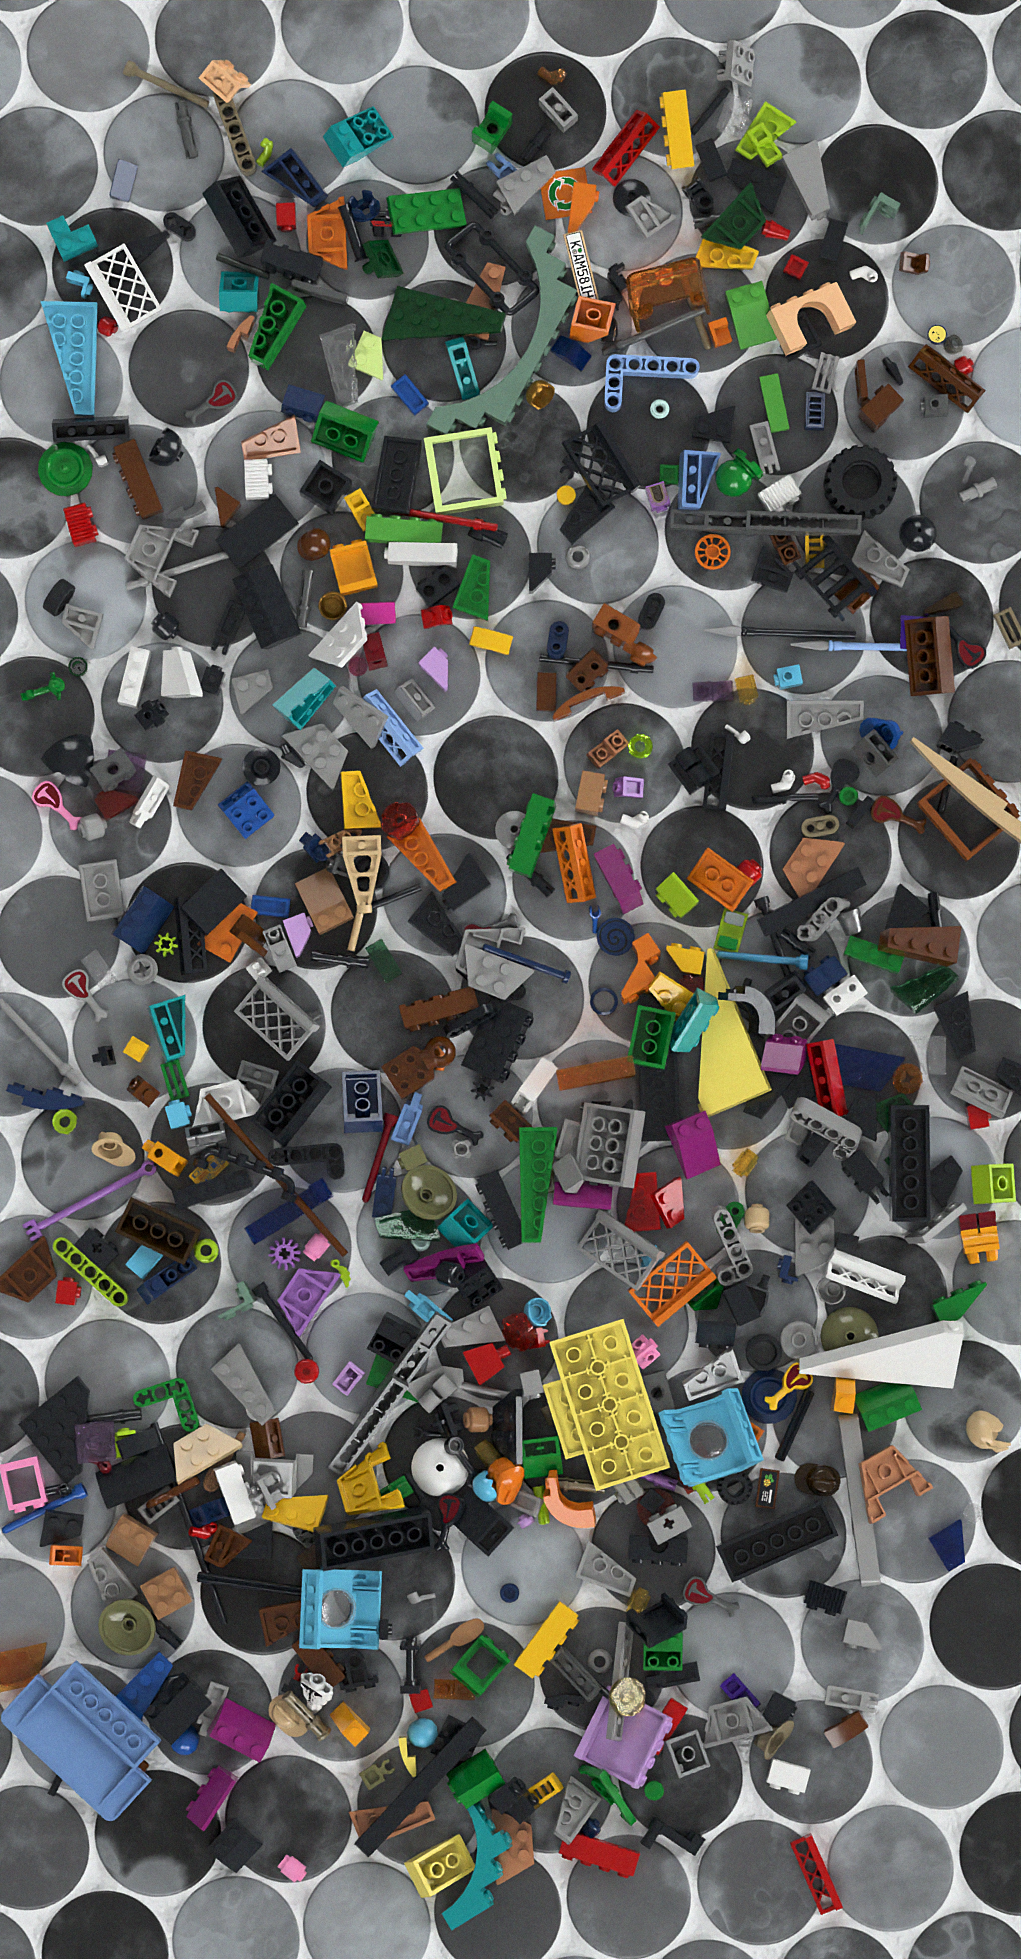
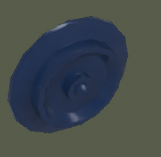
M774 1368L769 1371H757L745 1381L742 1389V1401L746 1412L754 1420L764 1424H775L786 1419L793 1412L797 1402L796 1389L787 1393L778 1402L776 1410H770L769 1404L764 1401L765 1396L772 1397L782 1388L784 1372Z

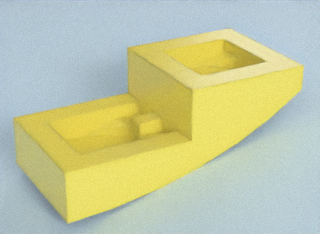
M399 1736V1747L405 1766L412 1777H416V1755L408 1756L407 1736Z

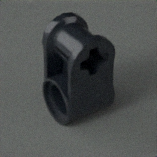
M696 176L693 182L681 187L685 196L700 213L709 214L713 210L714 198L699 177ZM703 200H707L710 202V205L704 207L700 203Z

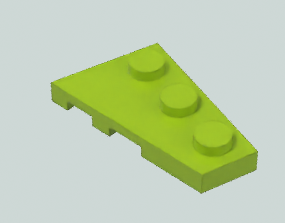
M765 101L747 131L763 122L772 135L773 141H775L792 127L796 121ZM745 132L735 151L752 160L758 154Z

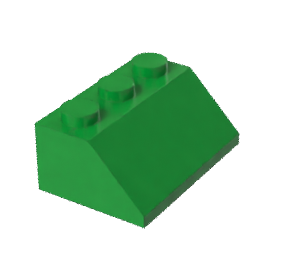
M326 401L319 412L311 442L364 463L375 437L379 421Z
M638 1005L626 1063L665 1069L676 1016L675 1012Z
M884 1382L855 1395V1404L867 1432L922 1410L911 1384Z

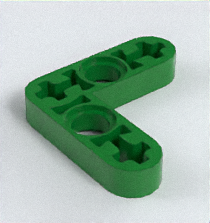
M175 1378L147 1387L134 1394L133 1402L138 1407H146L173 1398L183 1429L187 1432H193L198 1429L200 1424L188 1384L183 1378ZM176 1381L184 1384L181 1392L176 1389L171 1391L173 1395H169V1389L166 1384L170 1383V1387L175 1386ZM163 1387L166 1390L163 1398H158L155 1395L156 1388ZM151 1389V1394L155 1401L151 1402V1398L146 1399L144 1404L141 1401H137L140 1393L143 1396L148 1395V1390ZM183 1399L190 1402V1408L185 1411L179 1407V1403ZM193 1411V1415H190L191 1420L196 1421L193 1429L190 1426L186 1427L185 1423L188 1422L187 1416L183 1418L182 1414Z

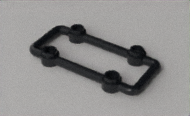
M470 222L447 240L444 245L445 251L451 257V264L455 268H462L489 297V304L492 308L500 309L506 315L512 316L537 297L539 287L532 280V272L528 269H522L494 240L495 235L491 229H484L479 223ZM473 229L479 234L480 243L485 246L490 245L518 275V283L522 286H528L532 290L511 308L504 303V295L500 292H494L467 264L466 255L460 251L456 252L452 248L454 244Z

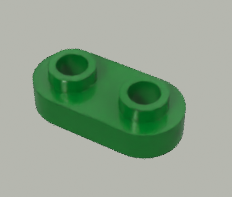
M731 1202L726 1206V1209L730 1213L737 1229L745 1210L741 1203ZM736 1207L739 1210L737 1215L732 1214V1208ZM722 1214L720 1220L722 1221V1223H726V1222L724 1221V1219H723V1214ZM730 1229L728 1232H724V1236H731L733 1230Z

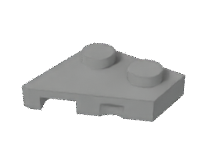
M66 604L61 623L90 649L94 650L103 614Z
M268 669L231 679L241 715H244L263 696L274 689Z

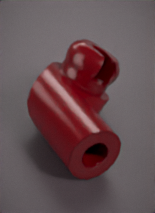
M93 1453L89 1454L87 1462L97 1465L102 1473L106 1474L111 1471L112 1466L108 1458Z

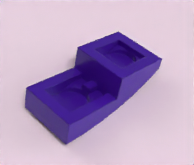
M735 1673L720 1685L731 1700L747 1697L756 1709L761 1705Z

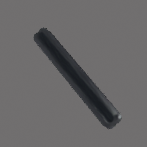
M804 1390L775 1455L777 1460L785 1461L813 1399V1391Z

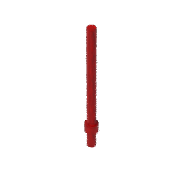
M410 509L409 515L393 513L473 527L474 530L482 531V529L497 531L498 524L484 522L483 519L477 518L472 520Z

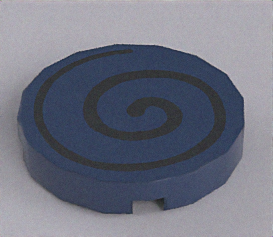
M610 918L604 921L598 928L596 936L601 950L612 956H619L628 952L635 939L632 926L621 918Z

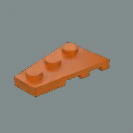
M240 903L204 937L206 950L231 963L242 941L229 931L242 914H245L254 921L258 912Z

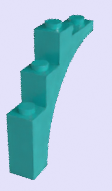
M477 1802L467 1809L474 1824L477 1840L476 1864L471 1880L458 1900L442 1913L451 1931L494 1905L492 1893L485 1889V1886L503 1876V1868L494 1858L513 1846L511 1844L512 1838L508 1832H504L503 1829L497 1833L495 1832V1824L486 1817V1810L481 1802Z

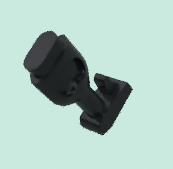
M606 295L601 297V300L616 303L615 309L619 311L622 295ZM614 317L612 318L608 335L602 337L601 342H615L618 331L617 321Z

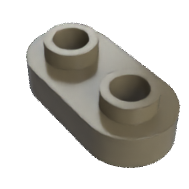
M833 815L809 818L802 823L801 832L807 838L831 835L838 830L839 821ZM831 822L833 827L827 828L826 823ZM812 825L814 831L809 832L807 826Z

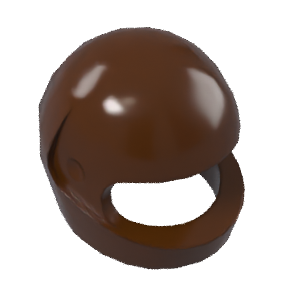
M313 528L305 532L297 543L300 556L309 561L325 557L331 546L329 535L320 528Z

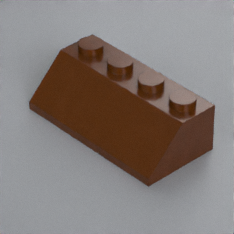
M949 616L904 620L910 695L922 696L955 692Z

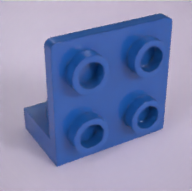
M248 781L218 804L245 839L274 817V813Z

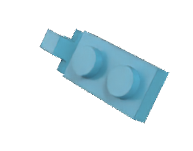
M410 1290L404 1294L411 1301L408 1306L425 1322L430 1320L435 1311L453 1321L450 1316L420 1292L417 1296Z

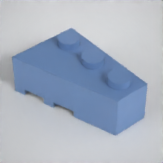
M683 450L680 453L677 510H699L701 508L721 453Z

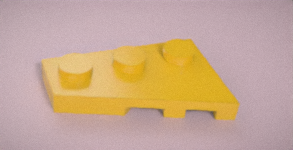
M703 239L692 267L752 270L759 251L745 245L741 250Z
M361 771L341 772L344 830L382 828L383 826L371 801Z

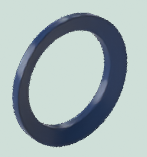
M603 987L592 993L590 1005L595 1013L605 1016L615 1011L618 1005V998L613 990ZM601 991L609 992L614 997V1006L607 1012L597 1010L593 1003L595 995Z

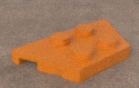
M341 196L331 204H326L320 210L307 215L309 254L323 258V261L348 270L346 229L338 207L345 205V198Z

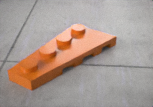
M420 818L387 836L440 892L456 883Z

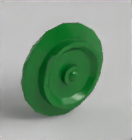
M61 442L54 444L43 453L39 460L38 474L41 483L48 491L58 496L78 494L87 487L92 478L93 465L90 456L82 447L74 443Z

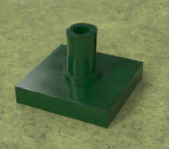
M373 240L362 244L370 260L362 265L365 274L368 275L375 271L378 279L399 277L404 274L389 240Z

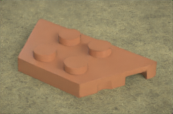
M812 838L802 839L782 869L798 897L817 888L845 843Z
M491 1808L492 1821L496 1827L495 1832L497 1833L502 1829L504 1832H508L512 1838L511 1844L513 1845L495 1857V1861H498L503 1868V1876L496 1880L497 1885H500L534 1864L532 1825L526 1821L519 1825L512 1815L506 1813L501 1815L497 1809Z

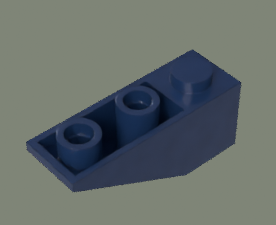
M190 1257L185 1265L174 1261L145 1281L136 1290L145 1303L149 1305L198 1268Z

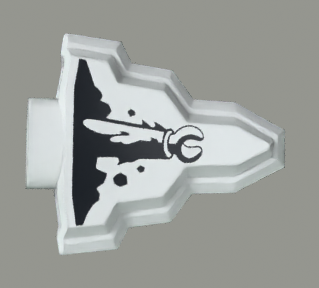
M302 1673L301 1687L303 1688V1695L307 1699V1708L313 1714H316L322 1709V1705H325L332 1699L333 1687L325 1682L326 1679L321 1674Z

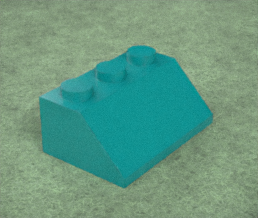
M696 988L673 1026L670 1040L672 1051L690 1052L693 1047L698 1045L699 1036L702 1031L705 1032L707 1030L710 1018L715 1016L719 1010L717 997Z

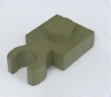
M385 1759L379 1768L374 1763L359 1773L368 1790L385 1781L384 1774H392L395 1771V1768L390 1770L385 1768V1764L390 1762V1759Z

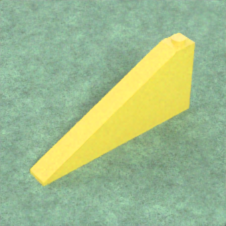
M709 948L707 949L705 992L717 997L718 1000V992L726 993V989H730L715 950ZM718 1000L719 1010L717 1014L710 1018L707 1030L705 1032L702 1031L698 1094L700 1103L698 1108L700 1111H706L708 1117L772 1090L764 1070H761V1062L736 1001Z

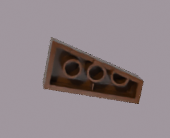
M962 926L889 928L880 932L878 951L947 967L957 963Z

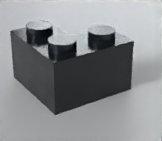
M515 1776L489 1799L501 1815L507 1810L519 1825L541 1806L538 1803V1798L526 1789V1785L521 1779H517Z

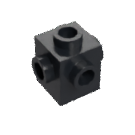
M157 699L144 702L141 705L142 709L134 716L146 731L161 726L165 722L164 718L169 713L166 710V706Z

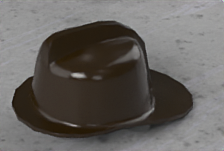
M807 1463L800 1466L794 1475L797 1488L801 1492L811 1495L831 1496L836 1493L841 1484L838 1471L827 1465Z

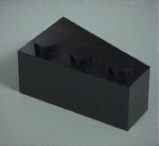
M266 239L260 259L262 268L265 271L274 275L276 273L283 274L284 278L290 280L297 278L305 283L317 284L323 266V258L301 250L298 252L288 249L289 246L285 244L282 247L271 244V239Z

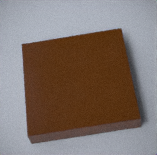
M864 359L857 360L854 368L859 405L868 398Z

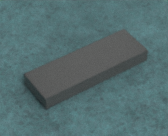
M295 279L292 281L291 287L293 291L347 305L348 294Z
M565 1646L561 1647L550 1660L587 1702H591L603 1688Z

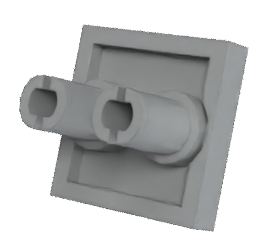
M728 40L727 50L719 51V55H723L718 56L719 62H726V68L718 69V81L730 80L745 88L752 87L753 62L755 60L754 50L735 40Z

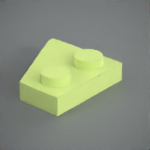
M363 331L349 367L383 380L381 338Z

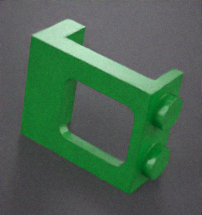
M483 1635L477 1638L449 1671L477 1698L484 1693L491 1682L511 1661L508 1659L509 1655L503 1649L498 1650L493 1645V1640ZM480 1647L487 1649L498 1660L497 1664L484 1679H480L467 1667V1662Z

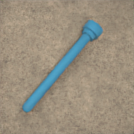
M718 951L716 953L717 958L796 965L799 970L808 969L809 955L801 954L794 958Z

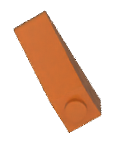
M574 182L567 233L578 231L593 209L594 202H598L599 191H596V185Z

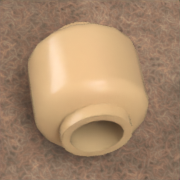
M752 1204L750 1208L745 1210L744 1225L749 1229V1232L763 1233L770 1225L769 1210L764 1208L762 1204Z

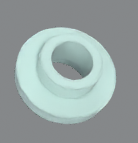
M655 400L651 404L650 412L655 418L662 419L668 415L669 405L664 400ZM659 406L663 408V411L660 413L656 411V408Z

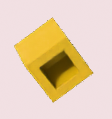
M132 1036L123 1053L141 1063L151 1046Z

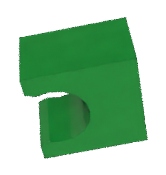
M494 101L490 103L482 123L478 127L475 126L472 131V142L490 154L494 152L513 123L512 113ZM489 127H496L497 132L491 134L487 129Z

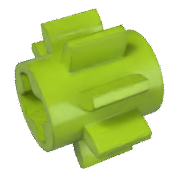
M169 933L166 934V937H162L159 934V942H154V944L159 945L156 952L163 951L164 957L169 952L174 955L172 950L179 947L174 944L177 938L173 937L170 939ZM165 940H166L167 942L171 941V943L169 944V946H170L169 949H167V948H163V949H162V947H163V945H164V944L162 943L163 941H165Z

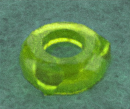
M635 734L629 741V754L639 759L649 756L653 749L651 739L645 734ZM637 741L644 743V751L638 752L635 749Z

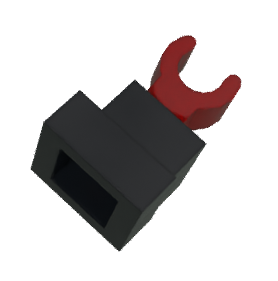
M297 1664L294 1669V1677L291 1678L289 1685L284 1683L281 1691L286 1693L291 1690L299 1699L303 1688L300 1682L302 1673L298 1672L299 1664Z

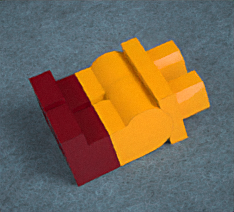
M988 1211L958 1216L957 1221L963 1254L966 1255L969 1265L980 1263L978 1254L980 1252L986 1253L987 1262L997 1261V1250L1000 1247L996 1212Z

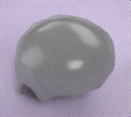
M824 1277L818 1282L816 1292L821 1301L830 1305L838 1304L845 1297L846 1285Z

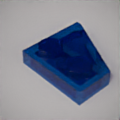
M961 1519L928 1538L948 1572L965 1562Z

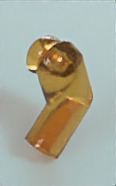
M543 66L537 73L551 84L562 82L567 75L566 71L562 68L550 72Z

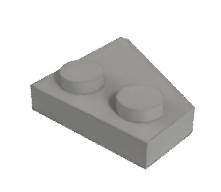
M639 196L625 206L645 239L676 219L675 215L669 214L662 207L651 203L650 200L643 196Z

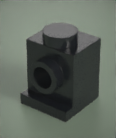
M212 665L211 668L206 666L200 684L202 691L219 695L226 675L225 672H222L223 668ZM211 675L216 676V680L213 682L209 680Z

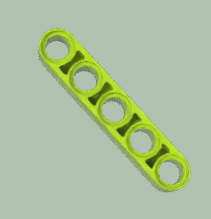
M60 1237L54 1241L53 1250L115 1306L127 1304L129 1300L128 1293L78 1250L69 1239ZM60 1241L67 1243V1249L63 1252L59 1251L57 1247ZM78 1253L82 1260L79 1264L75 1265L72 1262V1256ZM90 1266L96 1270L95 1276L91 1278L86 1275V1270ZM104 1279L110 1282L108 1290H102L100 1287V1283ZM118 1292L124 1295L122 1303H117L114 1299L115 1294Z

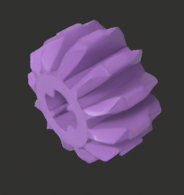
M284 1237L282 1238V1245H280L278 1240H275L274 1242L278 1247L270 1246V1249L274 1250L275 1253L268 1254L269 1257H276V1259L271 1261V1264L279 1261L277 1269H280L283 1263L285 1270H288V1263L294 1268L295 1264L292 1260L300 1262V1259L295 1257V1254H301V1251H294L299 1244L296 1243L291 1246L293 1239H289L288 1244H286ZM284 1248L290 1252V1256H287L288 1259L280 1256V1251L283 1252L282 1249Z

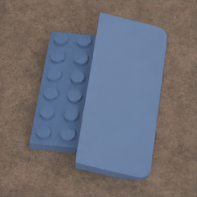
M77 1660L53 1686L38 1673L1 1714L2 1723L107 1821L117 1819L152 1780L138 1766L161 1742V1739Z

